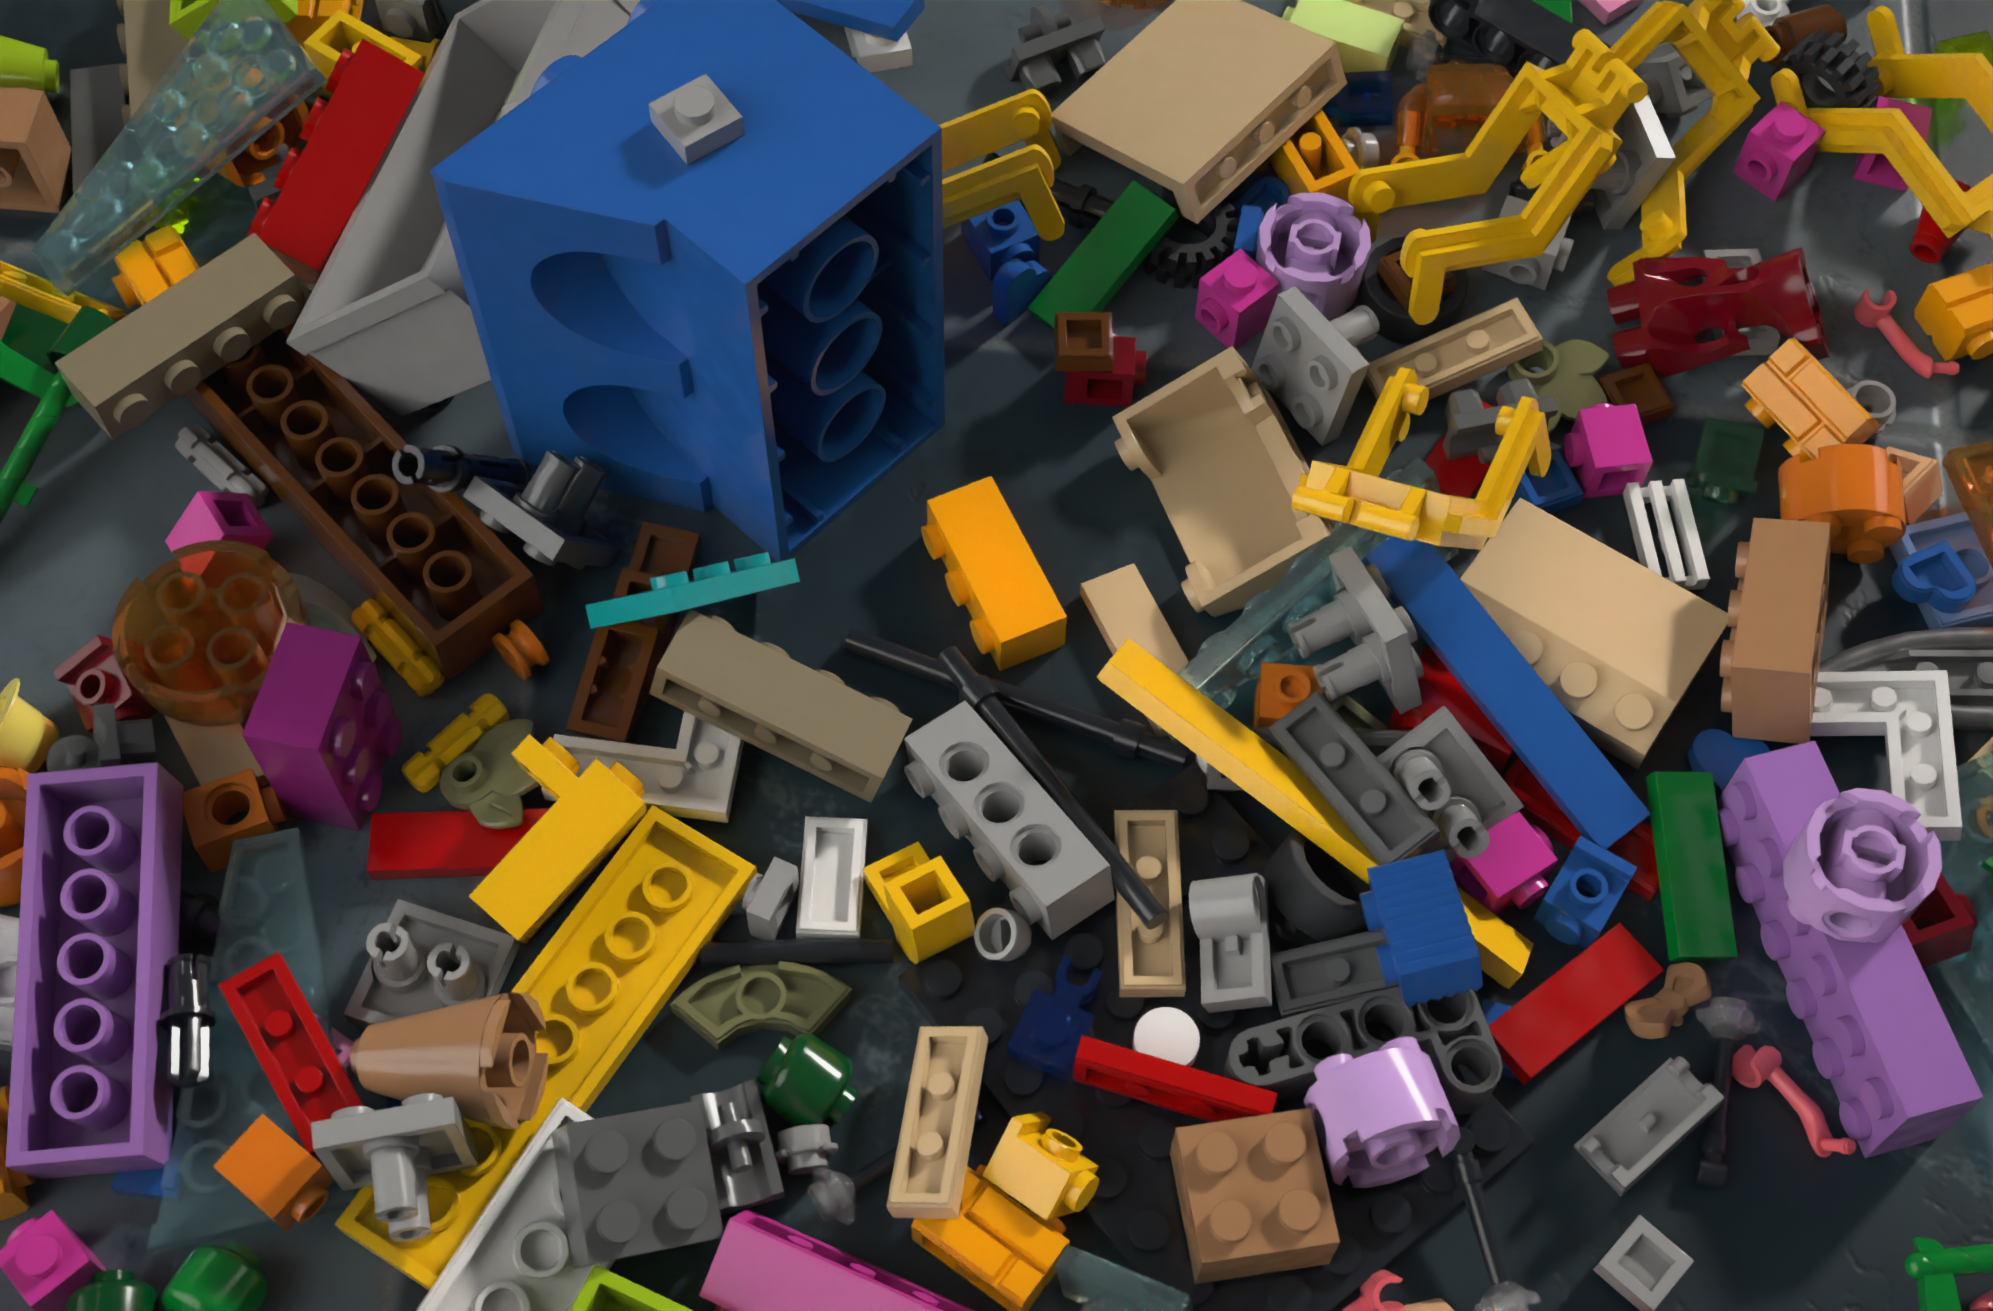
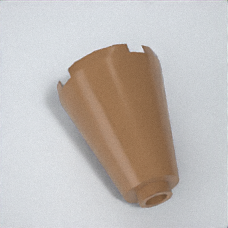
M507 992L371 1024L364 1030L362 1036L355 1041L352 1047L351 1069L353 1074L359 1078L362 1087L366 1091L401 1101L410 1096L425 1093L439 1094L444 1098L453 1096L465 1119L501 1129L521 1128L517 1122L519 1120L530 1121L533 1118L544 1093L548 1071V1053H536L535 1032H547L545 1019L537 1001L528 993Z

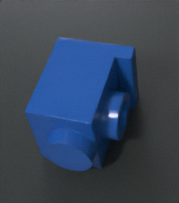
M1019 200L961 222V234L990 281L994 279L999 268L1010 259L1020 258L1024 262L1039 261L1040 236Z
M1580 836L1533 919L1545 925L1547 932L1557 940L1569 945L1578 944L1586 949L1596 941L1637 867Z

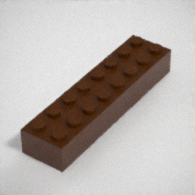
M292 323L283 329H278L250 348L244 356L236 361L229 362L199 382L192 391L183 394L372 599L377 600L388 612V617L394 619L419 645L424 656L431 658L448 681L493 649L495 646L491 637L499 632L503 635L508 634L511 630L510 623L515 619H519L526 624L544 611L534 575L454 492H436L429 488L428 485L403 484L396 479L392 469L393 457L398 449L405 451L403 446L408 444L344 377L310 354L304 356L286 343L294 327Z

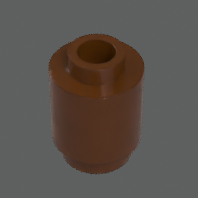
M1828 4L1778 17L1772 25L1765 27L1767 32L1780 46L1779 53L1768 61L1773 67H1777V64L1810 33L1815 35L1819 30H1827L1829 38L1835 32L1844 34L1843 42L1847 38V25L1844 17Z

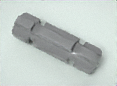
M195 424L189 429L184 427L179 431V439L175 443L177 451L189 462L193 463L194 467L220 491L248 493L258 509L266 503L265 497L269 493L267 485L253 473L248 476L250 473L249 468L220 442L216 441L203 426Z

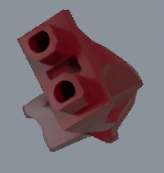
M1802 247L1743 268H1728L1724 259L1640 258L1633 262L1635 280L1607 289L1608 304L1616 325L1641 319V326L1613 334L1615 354L1622 369L1650 363L1658 378L1679 374L1749 350V340L1747 336L1739 332V329L1763 325L1779 330L1788 338L1795 337L1816 360L1829 358L1823 328V314L1808 273ZM1700 276L1707 277L1705 282L1696 287L1685 286L1687 282ZM1712 329L1724 330L1723 336L1718 340L1701 342Z

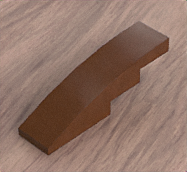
M643 521L629 569L622 567L613 599L652 590L650 578L687 571L688 580L691 581L692 569L696 566L703 543L700 534ZM680 611L598 627L596 629L566 726L568 732L607 741L628 743L648 699L656 668L668 648Z

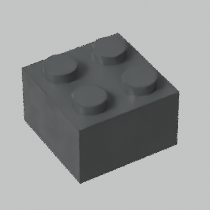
M701 1100L569 1123L551 1132L573 1269L722 1238L724 1233Z

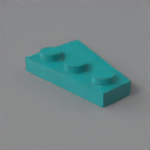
M769 552L733 559L736 571L732 572L730 571L728 561L692 569L695 579L693 581L688 580L687 571L650 578L652 590L585 605L590 629L675 613L800 582L795 558L771 563Z

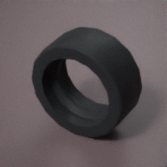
M1405 236L1392 238L1377 246L1368 257L1357 302L1359 306L1365 305L1369 307L1377 316L1379 321V331L1376 332L1377 334L1392 342L1410 345L1449 328L1459 321L1467 295L1469 278L1466 269L1452 271L1457 278L1454 291L1446 294L1444 301L1440 303L1437 317L1426 325L1415 323L1408 311L1406 312L1402 305L1391 300L1381 289L1380 284L1383 279L1377 272L1379 259L1400 251L1406 238Z
M1296 829L1292 831L1268 860L1264 872V880L1268 884V894L1278 910L1296 928L1321 942L1369 931L1359 893L1370 891L1369 884ZM1318 877L1328 882L1338 893L1328 888Z

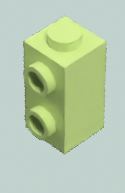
M1299 0L1296 8L1287 6L1282 16V19L1336 42L1348 83L1381 92L1397 56L1404 19L1344 0Z

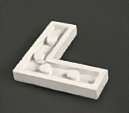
M1947 670L1819 672L1810 736H1885L1889 793L1908 801L1921 813L1917 820L1925 827L1927 833L1933 829L1939 841H1960L1962 818Z
M685 711L676 749L554 734L553 739L579 762L577 765L581 770L576 774L578 778L596 758L608 769L615 761H618L645 786L643 789L646 793L641 799L646 803L647 812L654 805L671 816L728 823L744 740ZM543 787L541 788L545 800L557 801Z

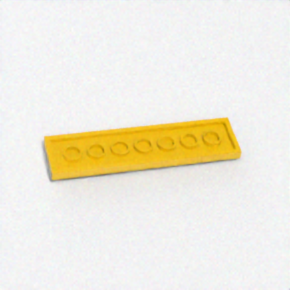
M652 805L511 991L514 993H528L537 1001L545 1019L547 1032H535L536 1053H548L546 1083L536 1114L530 1121L519 1120L517 1123L521 1128L501 1129L465 1119L476 1140L478 1166L432 1174L426 1178L431 1224L430 1236L408 1242L391 1240L388 1222L377 1220L375 1215L373 1186L360 1189L335 1222L337 1228L427 1290H430L555 1102L562 1097L586 1113L698 960L700 949L705 943L714 938L743 898L749 883L757 874L756 866Z

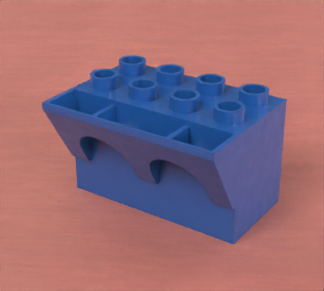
M640 0L624 28L583 58L578 55H568L553 62L537 79L530 97L430 170L514 458L525 461L533 475L548 449L560 452L572 460L575 459L576 455L586 457L609 472V475L599 488L600 490L703 513L714 506L779 562L788 560L945 425L942 128L776 0ZM707 74L742 115L745 135L687 165L651 122L648 104Z

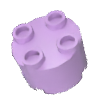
M1298 193L1289 196L1287 204L1276 209V203L1266 212L1259 227L1256 262L1280 283L1278 294L1296 286L1328 321L1344 315L1346 310L1355 303L1359 294L1363 273L1367 266L1371 249L1370 228L1364 218L1362 224L1360 223L1359 219L1353 215L1354 207L1343 199L1325 193Z
M1855 788L1841 792L1835 799L1825 801L1815 809L1794 838L1783 862L1784 887L1789 896L1787 907L1791 915L1797 921L1811 925L1813 928L1838 940L1863 943L1885 941L1909 919L1935 888L1942 870L1940 842L1934 830L1932 829L1927 833L1925 827L1917 820L1921 813L1908 801L1884 790Z
M1405 1036L1393 1039L1384 1044L1379 1051L1354 1059L1349 1054L1333 1055L1321 1061L1314 1068L1317 1081L1309 1088L1304 1098L1306 1108L1311 1109L1321 1149L1332 1178L1339 1185H1342L1343 1180L1347 1176L1350 1177L1353 1188H1369L1393 1183L1415 1175L1430 1167L1425 1154L1438 1146L1443 1158L1454 1149L1461 1137L1459 1126L1428 1054L1420 1050L1417 1040L1413 1037Z

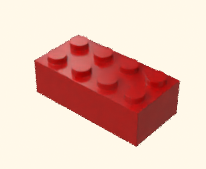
M363 38L355 53L346 48L343 49L324 88L333 93L330 101L326 102L319 97L317 98L299 135V138L307 142L303 152L291 147L273 185L281 190L277 201L274 202L267 197L264 198L247 234L250 236L255 233L295 274L296 278L308 284L315 283L425 75L424 72Z

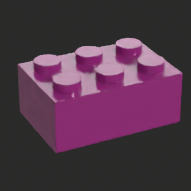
M286 622L242 736L289 817L360 831L367 811H374L379 803L382 792V777L380 775L387 756H394L398 750L402 736V724L396 717L390 703L389 694L384 690L377 674L376 665L372 663L361 636Z

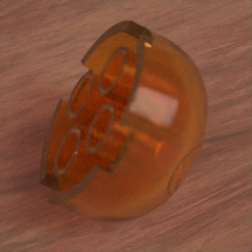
M210 540L186 545L172 551L174 559L157 568L142 582L136 577L127 588L118 604L113 619L112 643L114 653L125 675L140 696L163 715L185 724L201 727H223L248 721L277 648L276 645L274 649V641L283 611L277 598L275 587L277 586L286 596V622L311 626L309 612L293 578L281 565L271 559L267 551L251 544L231 540Z

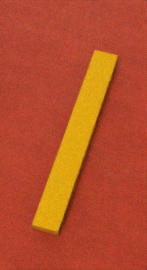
M1130 638L1122 644L1098 674L1097 678H1099V681L1369 884L1367 868L1379 866L1380 864L1290 759ZM1457 886L1476 946L1478 947L1481 970L1503 987L1510 989L1522 976L1534 944Z

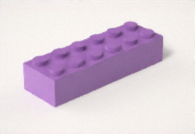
M1811 741L1743 759L1717 801L1722 846L1727 847L1735 865V880L1741 897L1745 902L1752 903L1760 921V935L1763 947L1772 960H1777L1787 982L1786 996L1789 1006L1797 1018L1804 1020L1812 1038V1053L1816 1067L1825 1079H1830L1840 1101L1839 1115L1843 1128L1852 1140H1857L1864 1158H1869L1937 1139L1984 1097L1902 925L1883 942L1843 941L1813 928L1811 925L1797 921L1787 907L1789 896L1784 887L1783 862L1790 845L1815 809L1826 800L1835 799L1840 795L1816 742Z
M158 762L30 773L27 777L6 1167L35 1179L171 1168L174 1084L170 1083L167 1079V1031L160 1025L161 1015L168 1010L167 961L171 957L178 955L184 786Z

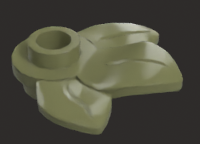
M1572 339L1556 346L1543 340V350L1507 365V376L1509 381L1527 378L1539 398L1553 396L1558 412L1556 416L1549 419V435L1555 429L1561 417L1568 421H1575L1579 409H1587L1596 404L1607 403L1605 393L1593 375L1606 365L1609 360V353L1589 341ZM1532 367L1542 368L1544 371L1540 373H1531L1527 370Z
M515 719L496 725L481 736L472 752L459 755L443 770L439 782L440 791L446 801L453 807L465 811L471 810L479 824L487 828L505 829L522 825L524 823L525 811L521 796L540 784L518 765L511 753L529 734L532 737L534 736L535 724L528 719Z

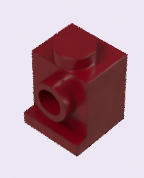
M1113 334V371H1066L1064 403L1130 407L1132 405L1133 386L1145 384L1147 351H1136V337H1124Z
M96 635L53 671L57 681L66 683L87 732L93 733L94 705L114 703L116 721L150 719L166 706L140 650L100 635Z
M1940 873L1934 890L1902 926L1922 968L1971 951L1973 931L1977 928L1978 921L1969 899L1961 892L1955 894L1943 874Z

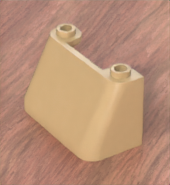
M1233 346L1112 417L1121 435V438L1114 442L1119 455L1131 471L1139 467L1151 479L1189 559L1190 564L1185 567L1188 579L1182 581L1181 586L1197 613L1206 610L1211 616L1218 617L1334 579L1329 556L1349 547L1336 521L1292 509V497L1299 485L1301 473L1309 474L1310 469L1268 389Z

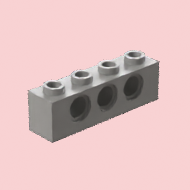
M966 700L904 738L910 764L904 767V771L914 790L922 798H926L929 795L932 796L940 806L938 808L940 817L949 832L956 839L965 836L975 848L973 853L982 871L991 881L994 882L1000 878L1011 890L1009 896L1013 906L1029 922V925L1037 921L1047 935L1054 940L1115 899L1110 864ZM1002 819H1011L1004 823H995ZM1036 861H1048L1047 863L1038 866L1030 865L1031 863Z

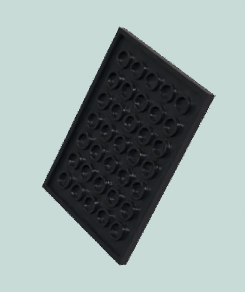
M1192 763L1129 809L1177 810L1186 979L1184 997H1119L1116 888L1114 886L1115 899L1054 940L1047 935L1037 921L1030 925L1032 932L1031 944L1021 957L1011 961L987 959L978 951L973 935L914 964L898 976L899 987L932 1027L983 1026L988 1036V1043L980 1087L1008 1122H1010L1012 1117L1042 1111L1052 1118L1046 1130L1056 1129L1074 1138L1082 1146L1081 1154L1099 1166L1095 1173V1176L1099 1178V1185L1092 1199L1081 1212L1161 1311H1334L1359 1291L1361 1286L1374 1273L1388 1267L1465 1203L1461 1186H1457L1452 1170V1165H1454L1452 1157L1446 1155L1442 1158L1437 1146L1434 1150L1425 1154L1430 1167L1421 1172L1389 1184L1369 1188H1353L1349 1176L1343 1180L1342 1185L1334 1182L1317 1137L1340 1240L1330 1263L1195 1284L1170 1149L1176 1128L1212 1122L1079 1083L1073 1079L1075 1056L1082 1035L1133 1050V1036L1138 1021L1147 1012L1156 1008L1171 1007L1181 1010L1190 1016L1195 1022L1200 1036L1198 1053L1191 1068L1222 1077L1231 1043L1239 1033L1249 1028L1281 1020L1272 978V1006L1208 1013L1201 1004L1200 939L1195 933L1190 915V885L1192 881L1258 873L1264 878L1267 862L1274 852L1217 789H1207L1205 775ZM1112 821L1102 831L1114 844ZM1268 894L1270 954L1321 942L1296 928L1278 910ZM1010 896L993 907L1016 911ZM1371 1022L1365 1025L1369 1035L1376 1040L1387 1042L1396 1039L1393 1031L1385 1024ZM1315 1039L1302 1043L1306 1053L1313 1058L1324 1060L1334 1055L1330 1046L1323 1041ZM1284 1049L1281 1050L1279 1057L1285 1056ZM1252 1059L1245 1060L1243 1068L1254 1066L1259 1076L1265 1075L1268 1068H1257ZM1454 1065L1451 1067L1456 1079L1463 1084L1470 1086L1481 1084V1081L1467 1066ZM1307 1093L1276 1101L1272 1113L1306 1109L1304 1098ZM1492 1094L1482 1108L1473 1113L1458 1114L1453 1112L1458 1126L1468 1128L1475 1136V1146L1471 1151L1474 1159H1478L1482 1172V1188L1525 1154L1535 1142Z

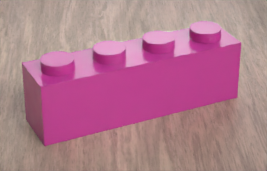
M749 1209L729 1219L699 1297L717 1304L715 1311H976Z

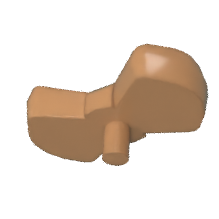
M1683 962L1670 965L1667 968L1664 988L1655 996L1625 1003L1624 1015L1629 1028L1640 1038L1657 1039L1666 1037L1672 1025L1680 1026L1684 1023L1683 1015L1689 1010L1688 1007L1712 997L1710 978L1695 963Z

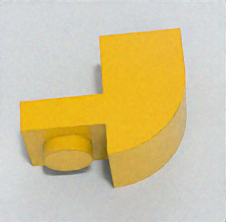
M916 842L862 868L867 886L894 928L898 945L914 964L974 935L975 923L970 900L941 855L930 860L920 843Z

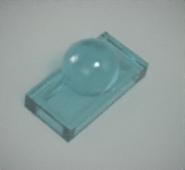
M1065 1246L1055 1265L1064 1297L1083 1304L1081 1311H1193L1189 1294L1076 1247Z

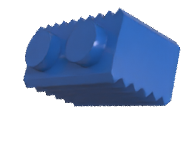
M1445 850L1367 868L1370 891L1359 893L1369 932L1381 929L1386 943L1375 947L1385 985L1398 983L1404 1005L1410 1007L1417 1002L1425 1004L1430 999L1439 1000L1444 995L1452 997L1457 992L1465 994L1469 989L1478 991L1483 986L1480 955Z

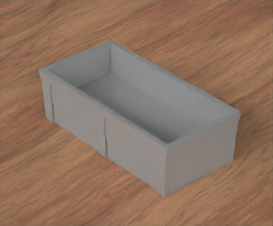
M480 0L455 14L286 343L304 356L310 354L401 417L491 381L430 170L503 117V106L516 100L530 97L537 79L553 62L568 55H578L583 58L624 28L640 0Z

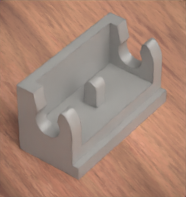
M1680 1056L1675 1060L1670 1057L1574 1145V1148L1620 1197L1716 1111L1724 1099V1096L1711 1083L1701 1084L1689 1071L1690 1065L1687 1060Z

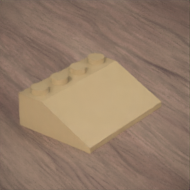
M1522 498L1518 499L1504 518L1496 537L1490 538L1460 578L1592 742L1637 770L1728 625L1727 612Z

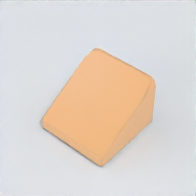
M1888 446L1885 449L1887 450V460L1893 462L1898 457L1901 461L1905 519L1907 524H1913L1943 492L1939 462L1932 458Z

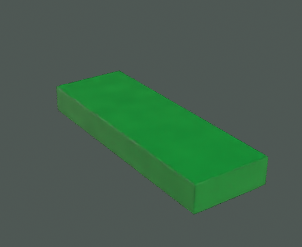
M1133 180L1028 306L1031 314L1054 331L1055 312H1101L1179 218L1176 209Z
M1655 771L1645 778L1669 961H1729L1734 959L1738 955L1713 773Z

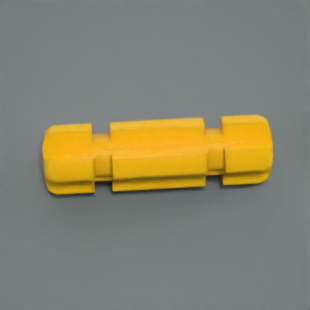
M368 599L364 601L360 607L353 610L351 621L365 634L366 639L373 644V647L395 671L407 681V684L418 696L427 697L431 695L444 682L445 678L441 674L440 668L429 656H424L419 645L394 619L388 617V612L377 600Z
M491 693L481 695L469 706L472 712L468 716L465 713H461L425 745L428 749L425 754L418 751L403 764L401 770L410 785L421 793L430 791L440 782V773L449 763L459 755L472 752L485 732L496 725L508 721L510 716L507 708L496 696Z

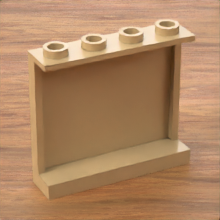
M1176 0L1051 113L1052 123L1066 155L1071 156L1083 144L1173 191L1181 215L1198 224L1347 84L1337 44L1332 40L1242 0Z

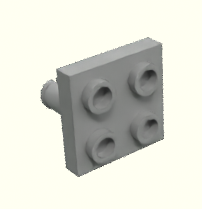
M1648 93L1642 101L1630 103L1614 125L1613 132L1623 140V143L1615 152V163L1609 170L1599 175L1590 187V189L1595 190L1594 208L1603 229H1623L1676 159ZM1550 119L1548 120L1546 127L1547 136L1552 138L1550 144L1553 147H1557L1569 138Z
M1296 286L1277 295L1251 369L1261 379L1266 388L1293 414L1296 422L1301 427L1307 429L1322 446L1339 438L1370 365L1361 355L1357 346L1377 336L1375 333L1379 331V321L1375 313L1365 305H1361L1338 318L1328 321Z
M1351 546L1330 555L1329 561L1337 594L1334 595L1333 602L1321 607L1319 610L1296 621L1292 620L1286 623L1294 646L1298 649L1301 657L1305 659L1310 654L1349 636L1353 640L1356 647L1321 665L1313 666L1316 679L1330 703L1348 692L1378 680L1400 715L1421 705L1422 699L1418 679L1423 677L1425 673L1417 653L1410 644L1416 641L1418 637L1408 613L1402 606L1395 609L1391 607L1386 599L1389 597V593L1381 573L1373 563L1364 566Z
M1442 706L1377 757L1381 764L1440 830V838L1417 856L1445 850L1449 864L1454 861L1456 853L1465 859L1475 858L1481 855L1489 845L1490 838L1487 830L1524 807L1522 802L1445 706Z
M398 899L387 923L377 925L367 936L366 947L371 957L344 1011V1016L349 1023L367 1028L371 1024L498 995L520 947L518 940L512 935Z
M434 1093L418 1094L404 1099L401 1106L376 1111L365 1106L347 1107L335 1111L331 1115V1119L311 1122L314 1152L342 1191L373 1186L377 1220L388 1222L389 1236L391 1240L396 1242L415 1241L428 1237L431 1234L426 1180L428 1176L478 1166L476 1140L453 1096L444 1098L442 1095Z

